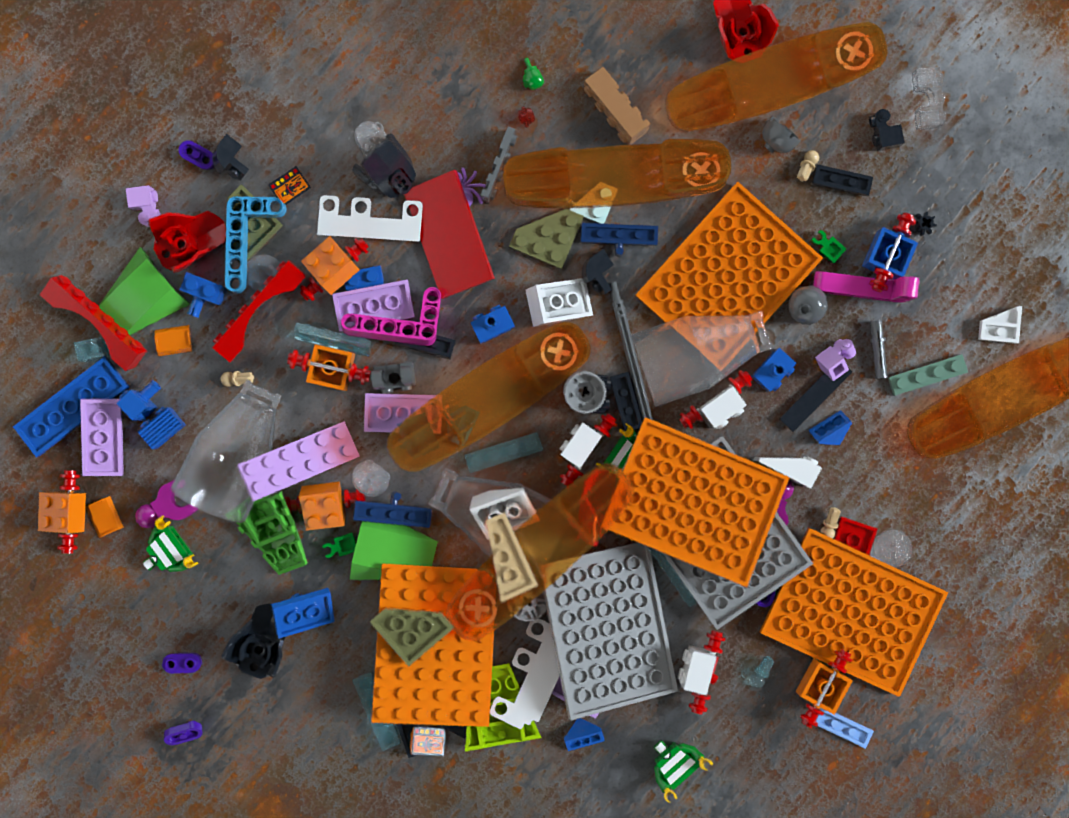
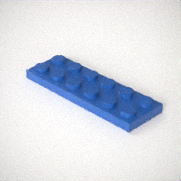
M104 356L19 421L13 428L35 457H39L81 425V399H115L127 390L129 385L109 359Z

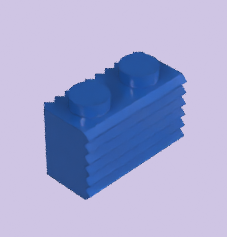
M171 407L160 408L155 413L156 417L151 421L148 419L140 425L142 429L138 431V434H140L152 450L158 449L186 426Z

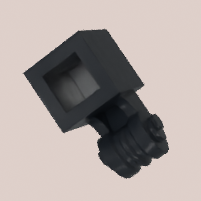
M880 109L873 116H869V125L871 128L874 127L873 145L877 147V151L897 148L905 143L901 124L887 125L886 122L890 119L891 114L886 109Z

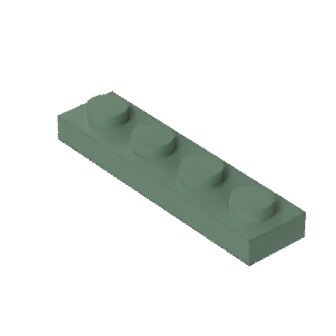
M963 354L888 377L893 396L968 373Z

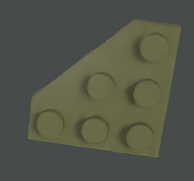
M241 184L228 197V200L232 197L254 196ZM240 202L234 205V211L241 209L242 205ZM254 204L253 211H259L261 204ZM248 217L247 262L283 226L276 218ZM241 222L234 224V231L241 228ZM234 242L233 249H239L241 242Z
M564 209L517 228L509 248L562 270L584 216Z
M385 608L370 621L408 667L454 628L442 612Z

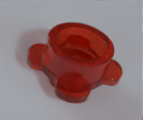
M523 106L521 107L522 110H519L518 118L527 128L529 124L535 121V117L531 108Z

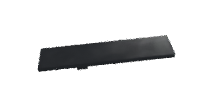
M849 369L835 381L824 373L780 417V420L794 432L839 387L852 371Z

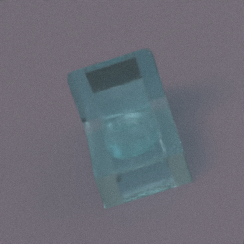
M103 337L73 343L78 362H92L97 358L110 356Z

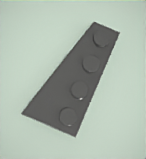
M509 126L499 147L500 153L493 162V172L489 173L487 177L486 190L483 189L481 192V199L487 204L496 197L498 189H495L497 181L501 182L503 178V165L508 164L511 156L508 153L511 146L514 147L518 137L515 135V129Z

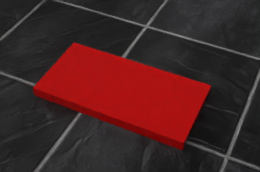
M452 170L414 186L407 194H404L407 201H420L423 205L420 240L437 288L441 293V299L495 279L457 170ZM414 204L409 205L412 217L416 216L419 211L418 207Z

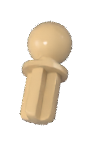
M807 151L804 155V160L800 163L801 168L797 178L802 182L807 181L811 172L815 170V164L819 161V154L816 151Z
M234 371L233 373L225 372L221 375V383L226 387L250 384L254 379V375L251 372L240 373L239 371Z
M836 507L829 509L826 520H823L825 526L820 529L821 534L832 539L835 536L834 529L838 528L837 522L841 513Z

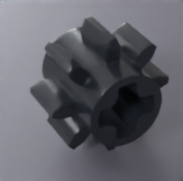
M925 212L923 217L919 213L915 215L917 220L913 232H920V236H923L925 231L928 235L933 233L931 228L937 226L933 220L935 216H928V212ZM925 221L926 225L923 227L921 224Z

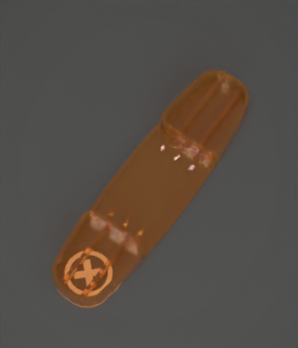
M864 22L823 30L741 56L698 74L671 88L665 99L668 119L677 130L689 132L759 116L812 98L879 68L885 62L888 54L885 36L881 28L876 24Z
M666 139L662 144L619 145L570 151L564 147H557L517 155L508 160L503 172L504 191L508 200L516 206L533 208H595L669 201L699 196L722 189L731 174V157L724 144L718 141L702 139Z
M561 322L498 354L445 388L407 417L389 434L386 448L395 465L405 472L420 471L461 451L529 408L569 378L588 360L590 344L584 332L576 324Z
M1069 336L1034 349L991 369L946 394L912 417L907 426V435L917 454L925 458L938 459L982 444L985 440L1010 430L1069 399Z
M609 463L598 465L561 491L521 525L514 534L538 586L501 602L492 553L447 605L446 618L454 626L453 630L465 640H480L515 616L523 607L562 576L602 537L632 501L634 495L633 483L624 471L618 466Z

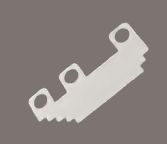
M539 618L530 621L526 630L528 636L542 642L537 654L524 648H519L512 660V664L515 667L528 673L515 702L512 703L502 697H496L490 708L492 716L519 729H522L524 724L530 725L533 720L539 722L560 676L550 624ZM534 623L543 625L544 630L542 634L534 635L532 633L531 627ZM521 653L528 654L530 658L529 663L525 666L520 665L517 661ZM499 702L507 705V712L504 715H499L495 712V706Z

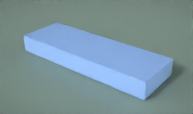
M820 707L824 715H818L816 719L819 727L866 749L874 732L873 730L838 713L833 715Z

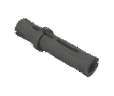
M882 320L870 321L872 334L870 343L873 345L875 379L888 378L884 347L886 337L883 336Z

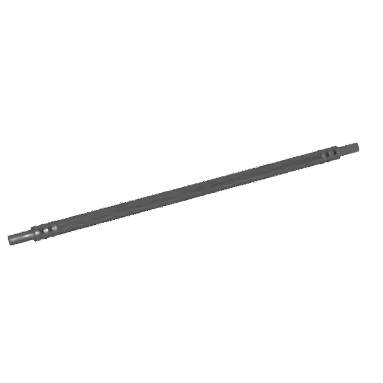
M612 282L609 283L612 289V306L615 318L617 319L642 421L644 417L653 420L623 300L620 299L617 283Z

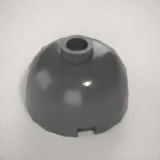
M772 116L763 127L762 136L766 142L764 146L772 153L774 151L788 153L801 140L785 125L779 124L780 121Z
M815 286L798 288L789 300L791 317L796 322L804 325L817 323L824 317L828 309L825 293Z

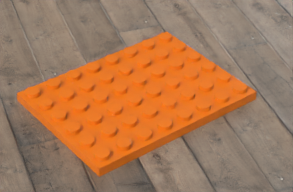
M737 182L635 296L721 372L818 265L823 257L744 186Z
M644 417L600 527L747 587L790 477Z
M807 528L800 546L813 564L780 586L759 632L826 664L829 661H834L837 657L834 653L835 650L840 651V649H843L850 653V658L853 659L852 662H847L845 666L846 673L900 697L949 592L811 528Z
M382 564L378 614L385 608L442 612L454 628L409 667L377 631L372 723L489 727L495 619L483 627L468 624L460 613V601L465 593L473 589L487 591L496 601V570ZM473 593L464 601V613L472 622H486L493 614L492 601L485 594ZM476 596L481 597V605L490 606V612L481 611V620L475 619L474 610H467V604L476 605Z

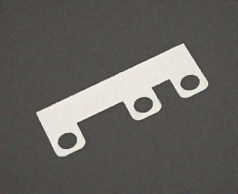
M324 195L320 198L317 235L420 241L423 205L420 201H405L403 203L402 219L370 217L371 200L369 198L355 197L351 204V216L338 215L339 198L337 196ZM332 199L335 202V208L332 211L324 209L323 203L325 200ZM363 201L366 203L367 209L364 213H358L355 210L357 202ZM411 204L416 205L419 209L418 214L413 217L409 216L406 212L407 207Z

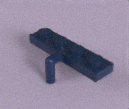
M582 223L581 243L615 244V256L621 257L624 253L623 245L657 246L658 226Z
M393 491L390 504L355 500L353 520L430 528L432 508L398 505L401 494Z

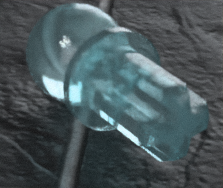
M764 657L760 665L755 668L756 673L752 674L749 679L752 687L761 688L764 685L765 678L769 677V671L774 664V660L771 657Z

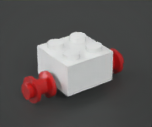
M738 371V377L735 379L728 378L730 383L728 388L700 408L696 409L691 405L690 412L687 414L680 413L681 418L679 421L685 429L688 427L691 430L693 429L694 422H702L704 420L709 428L721 429L729 423L727 419L730 417L736 418L744 412L743 408L746 404L739 394L742 393L741 388L745 385L748 387L752 386V377L747 371Z
M607 413L606 416L602 414L600 416L602 419L600 425H594V428L599 431L598 433L584 423L576 424L570 432L573 435L569 441L565 440L561 445L560 450L562 452L560 455L575 464L574 467L568 464V472L560 475L562 478L561 483L567 487L577 486L575 482L577 477L584 476L578 470H581V466L601 437L605 435L610 438V429L618 426L615 423L617 419Z
M712 630L711 633H707L706 636L709 638V643L704 645L703 648L689 645L688 650H684L682 660L685 662L683 668L679 669L678 679L683 689L692 691L691 694L695 697L694 701L688 705V707L692 708L691 712L702 715L703 712L708 710L705 702L711 698L707 692L716 661L715 655L716 653H722L723 650L720 648V643L726 640L722 636V632Z

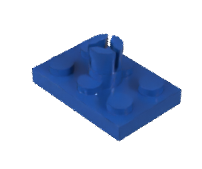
M329 588L305 595L296 593L288 600L271 604L278 639L335 622Z

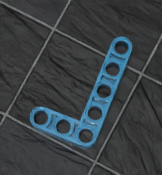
M232 197L228 200L225 286L228 290L234 293H242L247 286L248 217L279 218L284 216L287 210L286 205L279 198ZM240 202L242 205L241 209L234 211V205ZM260 203V204H261L260 210L257 211V212H254V211H253V206H254V204ZM279 203V211L273 212L272 206ZM241 222V228L234 231V224ZM240 241V242H241L240 248L237 249V250H234V249H233V244H234V242ZM239 260L240 267L233 269V262ZM235 279H239V287L233 289L232 282Z

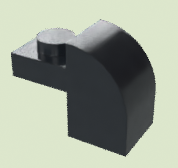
M228 134L224 136L213 152V165L220 174L226 169L230 176L241 181L249 169L234 158L242 145Z
M604 249L588 258L582 267L584 283L592 280L594 290L601 295L612 290L602 273L614 266Z

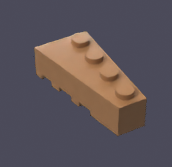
M604 67L584 81L585 87L583 89L589 97L592 96L594 98L597 109L601 113L604 112L606 114L608 124L612 128L615 127L619 132L618 137L623 143L626 142L630 146L648 132L650 122L647 119L642 120L641 112L636 106H630L629 97L625 92L618 91V84Z

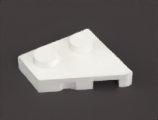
M1022 306L981 320L978 340L1019 343Z

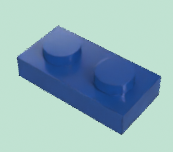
M381 266L360 269L345 282L346 291L384 284Z

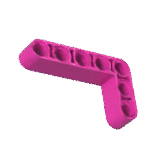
M815 272L813 286L821 289L825 294L905 303L917 299L919 278L905 276L895 280H887L888 290L880 293L872 290V286L869 284L870 280H875V278Z
M434 287L425 290L420 322L350 313L344 315L341 319L342 330L348 336L430 346L436 340L441 293ZM429 296H435L437 300L429 301L427 298ZM433 314L435 317L433 319H427L425 318V315ZM348 322L355 323L352 328L345 326ZM368 324L375 326L372 330L365 329V326ZM386 327H392L394 329L390 333L384 331ZM406 329H410L413 331V333L411 335H405L403 331ZM424 332H430L432 333V336L426 338L422 334Z

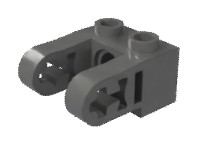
M412 362L373 367L374 371H371L373 388L378 391L381 390L382 394L392 393L395 388H400L401 391L412 390V386H416ZM394 373H398L400 376V381L396 384H393L390 380L391 375Z

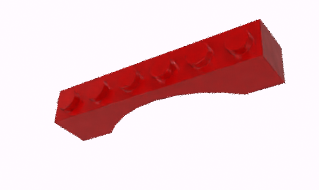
M288 260L287 263L282 261L276 268L278 273L274 277L270 275L263 283L266 287L262 291L257 290L251 297L252 303L249 306L245 304L238 311L240 314L238 319L234 320L232 318L225 326L228 330L224 335L219 333L213 340L215 345L212 348L228 362L231 363L243 349L246 328L255 310L275 295L294 291L307 276L292 261Z
M59 275L50 278L40 293V296L54 308L71 310L90 321L104 338L111 359L124 371L135 368L147 352L139 341L132 338L126 329L114 322L111 316L105 314L98 304L87 298L85 293L77 289L67 277Z

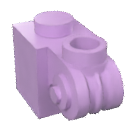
M149 185L126 188L128 208L133 211L143 210L139 214L138 220L141 224L149 227L148 220L160 215L159 210L156 209V202H158L156 190Z
M839 339L834 343L833 347H828L815 358L820 369L830 379L835 381L849 370L844 358H853L856 354V349L851 340Z

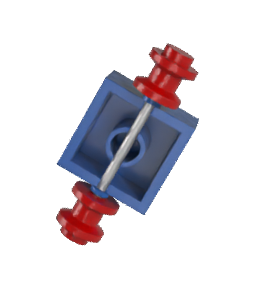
M909 213L897 216L896 219L899 221L898 226H893L892 231L882 227L876 232L862 264V267L873 271L877 275L875 280H870L869 282L872 290L882 293L887 291L889 288L886 284L887 280L904 277L918 245V242L907 238L911 236L910 226L916 224L914 216Z

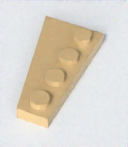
M505 512L487 520L500 599L503 602L538 586Z

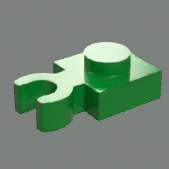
M819 230L817 233L821 236V240L818 241L813 237L811 242L814 245H820L822 248L818 252L833 264L845 252L846 248L833 236L828 240L826 233Z
M352 532L334 538L335 544L326 543L322 546L323 548H331V553L325 555L326 558L334 556L336 552L341 557L353 553L357 542Z

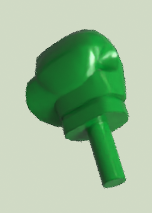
M528 57L525 58L524 61L527 69L524 71L523 85L531 90L538 89L543 86L544 79L536 66H531Z

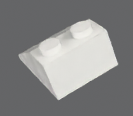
M583 278L540 284L525 289L533 327L593 315L587 284L584 283Z
M754 457L753 459L754 462L790 477L791 481L806 488H812L822 468L817 465L818 461L810 457Z
M523 488L489 490L472 497L469 510L487 540L490 538L486 521L504 512L513 530L540 521Z

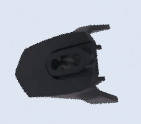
M391 133L385 136L387 139L378 144L363 159L362 166L356 163L352 171L359 180L378 194L394 198L399 197L400 194H407L410 191L416 173L411 158Z
M274 603L256 606L251 619L237 633L230 637L221 656L222 659L235 663L242 673L259 679L269 676L275 678L283 657L282 646L285 637L278 639L271 605ZM259 646L263 648L261 653L259 652ZM256 663L258 665V669H254L252 667V664Z

